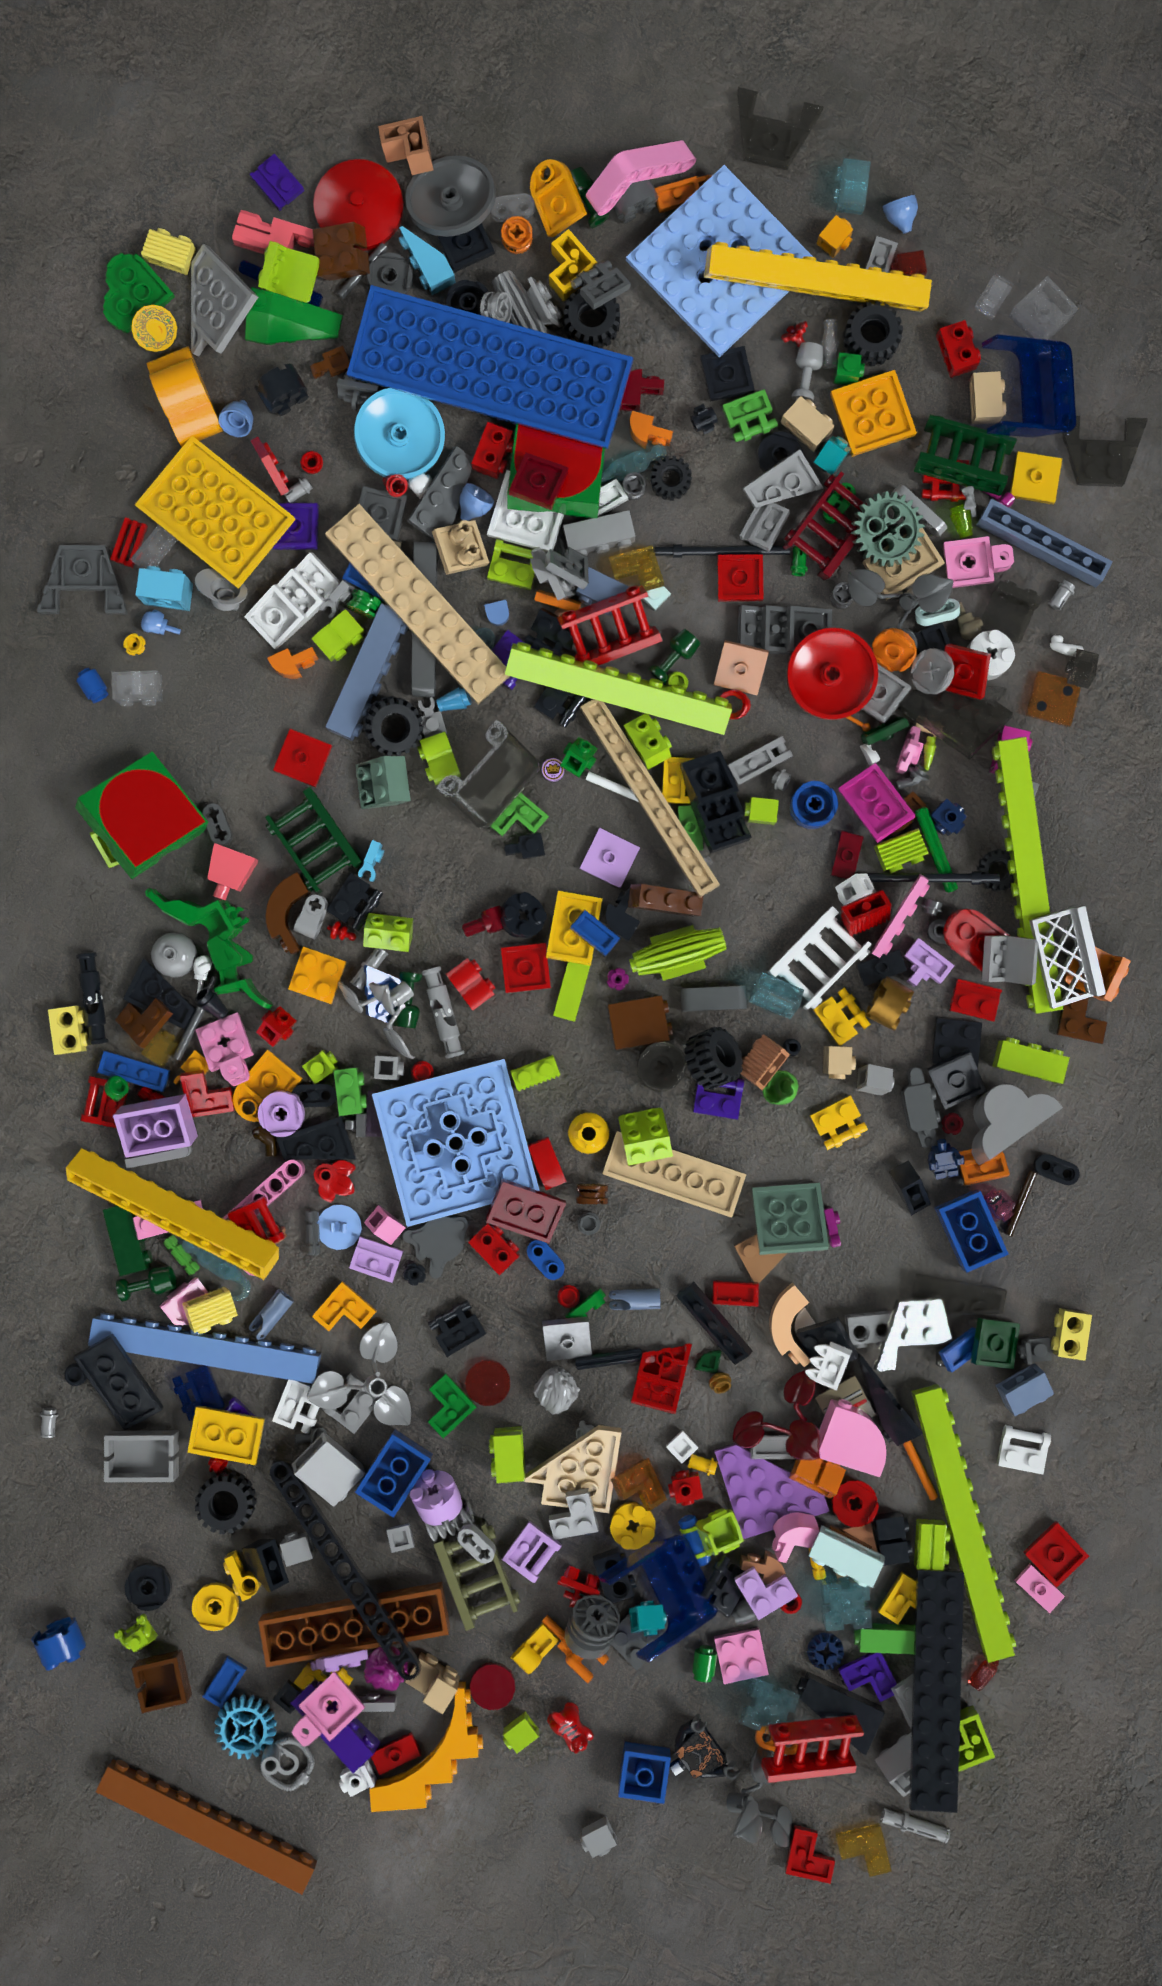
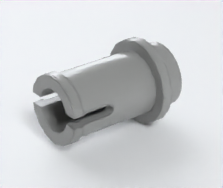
M305 477L303 479L299 478V482L288 489L289 492L284 494L289 503H293L306 493L310 494V490L313 488Z
M1066 580L1058 584V590L1048 602L1049 606L1057 611H1060L1069 596L1074 594L1075 586Z
M47 1407L42 1409L40 1417H42L40 1437H55L56 1417L59 1414L56 1412V1408Z

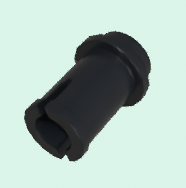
M787 1039L783 1043L782 1048L790 1054L789 1056H795L801 1050V1045L795 1039ZM791 1043L795 1045L793 1052L789 1049V1044Z

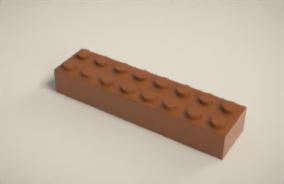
M443 1582L376 1593L407 1642L449 1635L450 1623ZM350 1598L262 1614L258 1621L266 1667L381 1647ZM368 1602L365 1606L366 1612L369 1615H374L376 1605L373 1602ZM380 1622L378 1626L379 1632L382 1635H387L389 1633V1625L386 1622Z

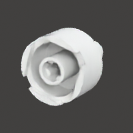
M999 630L984 631L977 635L967 646L970 649L992 654L987 680H993L1001 676L1011 666L1015 658L1011 640Z

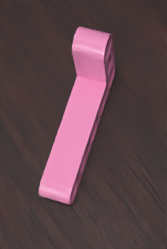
M683 140L622 151L609 162L586 193V198L597 214L602 216L615 206L632 183L686 172L696 163V158Z
M288 1160L232 1210L253 1202L256 1194L266 1197L268 1201L266 1205L268 1207L302 1177L305 1172L304 1163L301 1160ZM291 1163L299 1167V1173L296 1176L291 1175L288 1171ZM274 1178L279 1179L282 1183L279 1191L274 1190L271 1186ZM258 1209L254 1210L256 1216H258L260 1211ZM226 1214L222 1218L224 1220H230L228 1214Z

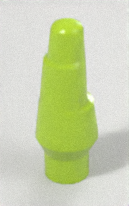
M927 736L926 743L924 744L923 767L927 771L930 769L935 754L936 737Z

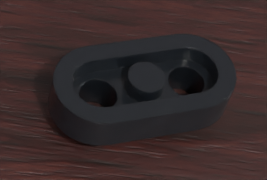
M330 1084L298 1085L292 1091V1093L299 1096L304 1107H328L337 1100L336 1089ZM324 1091H328L330 1093V1098L328 1100H325L322 1097ZM301 1092L307 1093L306 1100L300 1098Z
M1041 1154L1034 1161V1170L1040 1176L1064 1185H1073L1079 1179V1169L1073 1163L1049 1154ZM1044 1161H1047L1048 1168L1044 1170L1041 1165ZM1066 1169L1070 1172L1067 1178L1063 1176V1171Z

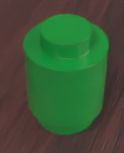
M701 1645L700 1648L695 1649L692 1668L695 1680L711 1682L712 1677L715 1676L717 1652L713 1650V1647Z

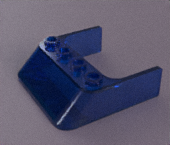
M1000 334L982 342V348L1013 352L1018 358L1020 370L1022 422L1000 421L987 428L988 434L1033 438L1066 433L1075 428L1076 407L1072 350L1067 343Z
M681 1535L671 1536L644 1545L598 1576L600 1581L611 1585L638 1566H642L660 1605H663V1611H665L668 1621V1627L661 1636L636 1652L637 1657L646 1662H651L714 1618L718 1612L709 1604L713 1596L712 1594L708 1600L700 1596L704 1589L703 1584L706 1577L689 1542Z

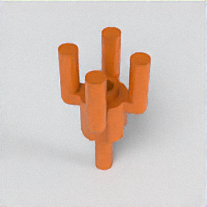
M546 1615L541 1622L561 1640L557 1647L566 1655V1663L588 1684L594 1676L581 1663L584 1658L577 1656L569 1649L564 1638L565 1631ZM605 1654L597 1658V1660L604 1666L609 1660V1656Z

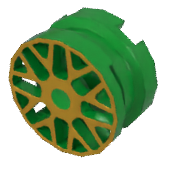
M354 589L352 592L353 598L347 603V607L364 617L374 620L375 612H377V609H379L383 602L375 596L368 595L369 593Z

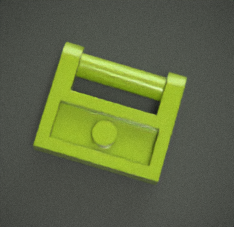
M497 539L487 580L531 590L535 577L531 562L530 565L503 559L500 556L501 552L533 559L532 550L506 544L503 540Z

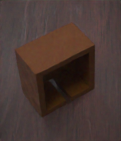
M350 222L313 229L315 256L319 258L318 277L332 281L370 274L368 253L354 248V245L362 249L367 248L364 226Z
M182 1649L139 1659L131 1668L136 1689L140 1688L137 1695L142 1714L187 1703L192 1695Z

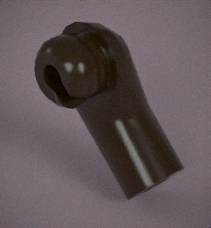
M262 1126L256 1127L252 1134L255 1139H259L265 1144V1156H277L276 1136L271 1135Z

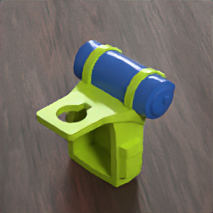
M718 1509L709 1513L707 1518L697 1520L696 1516L692 1514L685 1515L678 1521L681 1534H683L690 1558L693 1560L695 1567L705 1566L712 1560V1555H718V1552L721 1551L722 1553H728L738 1548L740 1543L744 1542L740 1526L733 1511L730 1509Z

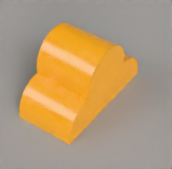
M189 346L146 363L155 393L181 447L192 436L200 441L223 432Z

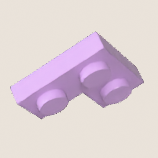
M753 1566L734 1578L758 1620L798 1597L786 1574L765 1586Z

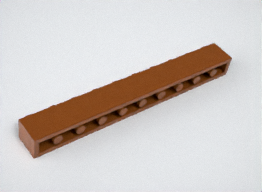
M113 1759L96 1790V1793L301 1895L315 1870L317 1860L307 1852L301 1853L293 1849V1846L289 1843L279 1842L273 1839L269 1833L259 1832L253 1829L249 1823L239 1822L233 1819L227 1812H219L211 1808L207 1802H198L190 1798L191 1796L187 1792L176 1791L170 1788L168 1783L161 1780L156 1781L150 1778L148 1773L142 1770L136 1771L122 1760L116 1761Z

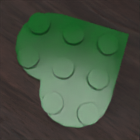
M120 253L107 264L106 283L110 290L104 296L103 313L108 322L116 329L124 333L131 332L132 319L137 311L149 305L164 307L175 298L173 292L139 255H124Z

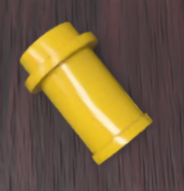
M692 1454L688 1468L705 1472L709 1476L710 1474H715L718 1462L714 1461V1458L710 1460Z

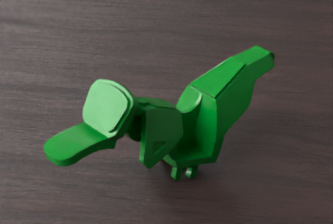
M149 888L145 891V895L165 914L188 926L198 924L206 926L209 931L207 947L212 962L220 973L221 986L214 988V992H217V995L244 991L260 1006L271 1009L273 1003L259 993L252 979L240 980L237 967L253 962V955L232 941L233 938L244 929L242 926L249 922L248 917H245L243 920L241 917H238V913L243 911L244 908L233 907L226 900H217L204 907L191 901H170L156 889Z

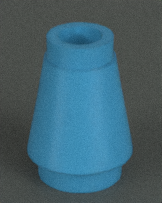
M461 687L436 699L441 712L467 709V706L472 704L470 695Z

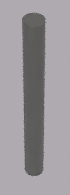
M212 976L207 987L209 989L216 988L220 979ZM197 1006L172 1056L173 1058L181 1060L205 1012L202 1008Z

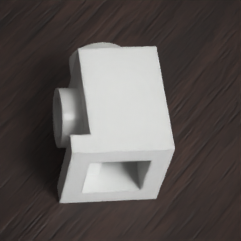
M854 874L835 887L838 892V899L843 905L876 892L868 874Z
M367 1760L354 1774L348 1767L343 1769L339 1785L344 1793L348 1792L350 1797L369 1787H374L377 1777ZM356 1778L359 1782L354 1784L352 1779Z

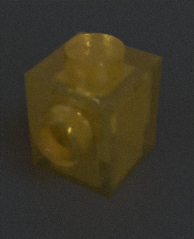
M158 1031L141 1054L157 1065L165 1066L179 1043L175 1041L176 1036L169 1031Z

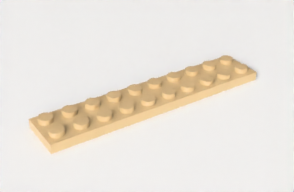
M360 504L325 533L334 546L478 705L510 677L505 675L506 666Z

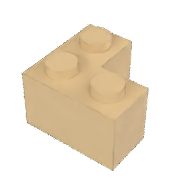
M421 1652L418 1657L421 1663L420 1674L412 1680H406L405 1683L423 1693V1702L443 1714L458 1690L460 1676L457 1675L458 1672L451 1666L447 1665L445 1667L438 1663V1659L429 1653L425 1655ZM415 1665L412 1666L411 1670L408 1673L409 1675H413L415 1673Z

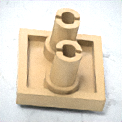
M463 520L459 524L436 528L432 531L446 575L489 564L475 520Z

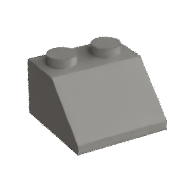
M911 1733L901 1736L895 1745L884 1749L879 1754V1757L875 1759L888 1782L903 1797L910 1793Z

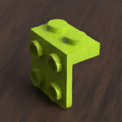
M270 241L269 246L264 252L265 261L263 269L258 276V287L308 303L311 299L319 269V258Z
M652 1108L619 1116L618 1120L628 1166L673 1157L662 1108Z

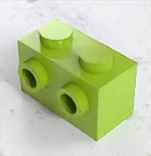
M645 713L623 725L627 737L647 770L671 757L669 748L672 745L666 735L662 737L660 734L661 727L656 718L651 719L649 714Z
M368 913L364 926L363 947L409 952L413 933V918Z

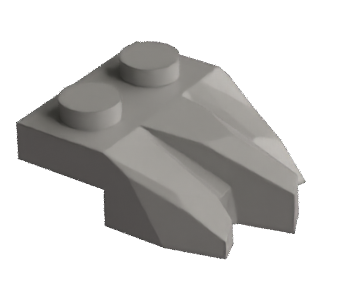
M540 547L531 551L533 559L530 558L539 583L549 582L558 601L575 596L577 586H572L558 575L555 576L545 569V555L547 553Z

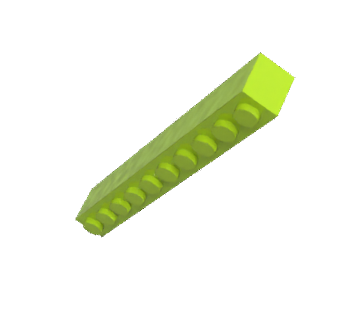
M523 642L512 644L505 670V675L722 735L725 734L732 712V705L725 698L716 697L713 699L706 697L707 694L701 691H694L692 693L685 691V688L679 685H672L670 687L663 685V682L657 679H650L648 681L641 679V676L629 672L628 675L619 673V670L614 667L607 666L606 669L601 668L595 662L585 660L583 663L576 661L570 655L562 654L561 657L554 655L553 651L549 649H532L531 645Z

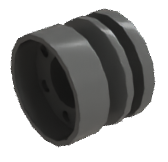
M590 1595L578 1600L565 1628L564 1638L569 1649L577 1656L590 1660L605 1655L613 1642L620 1624V1615L617 1608L611 1601L602 1596Z

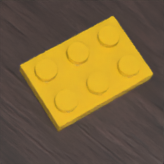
M558 891L546 958L591 966L594 947L571 930L570 927L584 910L599 921L603 898Z
M197 1406L187 1453L256 1465L265 1418Z

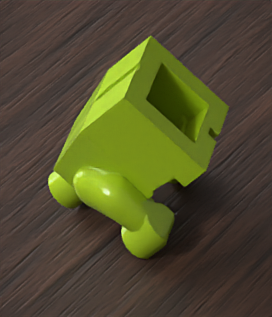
M144 1613L136 1618L137 1623L126 1629V1631L120 1628L114 1633V1637L119 1639L124 1647L129 1650L132 1649L133 1652H138L158 1637Z

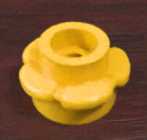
M136 633L128 635L123 642V646L129 655H140L145 650V639Z

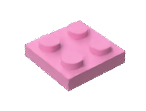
M758 1627L714 1636L724 1684L769 1675Z

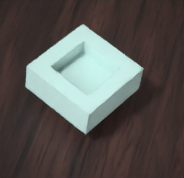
M654 578L644 588L648 597L643 598V600L656 611L671 593Z

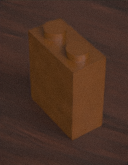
M662 995L608 1005L615 1050L669 1041V1036L673 1035L671 1022H667L665 1013H669L667 999H662Z

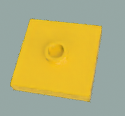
M1018 451L1015 458L1010 493L1016 499L1054 505L1062 458Z

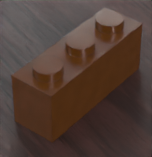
M646 884L630 885L628 907L689 917L701 916L703 896L699 898L696 892Z

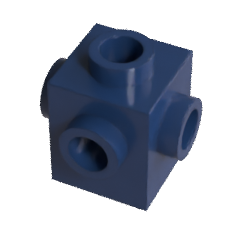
M948 799L942 801L930 815L935 824L936 831L941 835L946 834L947 836L953 832L957 834L965 826L963 821L967 817L964 814L965 810L959 804H952Z

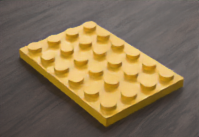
M193 436L189 438L135 504L139 510L237 589L240 588L296 520L293 515Z

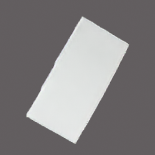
M310 552L277 585L274 584L244 617L274 649H277L320 610V606L329 599V595L341 582L313 552Z

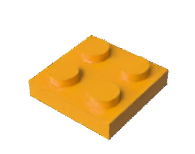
M303 947L288 989L332 1004L338 988V982L341 980L347 962Z

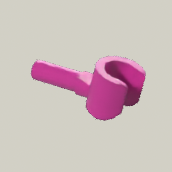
M984 492L1007 507H1010L1015 500V497L1010 492H1006L1003 496Z

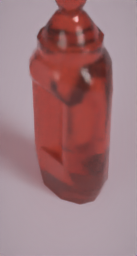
M985 1659L970 1676L968 1683L978 1691L984 1689L996 1674L999 1660L988 1663Z

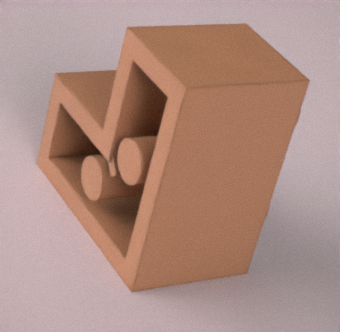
M422 116L378 126L381 145L387 163L407 158L412 175L434 170L428 135Z

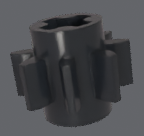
M704 404L695 407L694 414L690 416L695 431L702 430L704 435L713 431L714 424L718 422L713 408H705Z

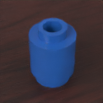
M86 668L78 673L79 677L76 682L88 700L97 703L108 696L107 686L96 669L90 670V668Z

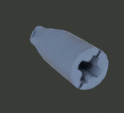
M660 1288L624 1289L609 1292L611 1299H622L621 1301L609 1303V1307L612 1310L660 1309Z
M281 1289L274 1293L249 1325V1330L253 1332L262 1324L261 1330L256 1335L257 1340H263L294 1302L292 1297Z

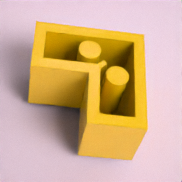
M569 229L551 243L552 255L561 265L549 274V286L563 302L572 293H575L577 289L581 288L580 286L574 289L571 286V280L575 279L577 274L582 271L587 272L591 270L593 265L598 263Z

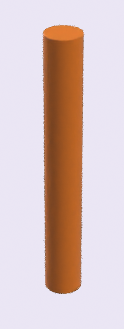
M912 1441L903 1443L930 1501L937 1499L936 1490Z

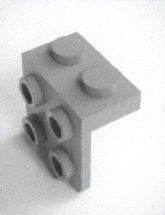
M1006 935L985 936L982 981L1034 985L1036 982L1038 941L1036 939Z

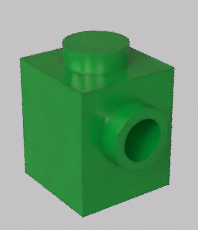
M839 352L835 365L833 384L850 385L858 382L859 377H863L865 363H861L862 355Z

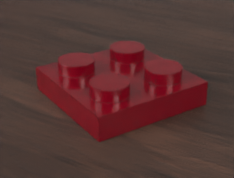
M526 452L509 488V495L552 510L568 475L569 467Z

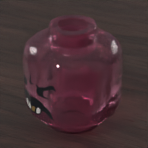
M994 1188L984 1196L994 1222L1000 1220L1006 1222L1014 1215L1012 1210L1015 1208V1202L1005 1190H996Z

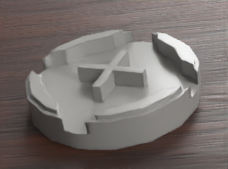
M932 648L924 650L917 655L911 667L914 686L925 694H939L946 690L954 676V664L947 652Z

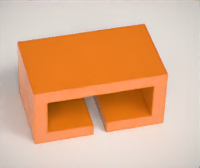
M796 1459L789 1478L830 1499L837 1495L846 1469L840 1467L841 1465L823 1459Z

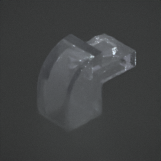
M995 272L977 300L974 309L993 320L1013 288L1014 283Z

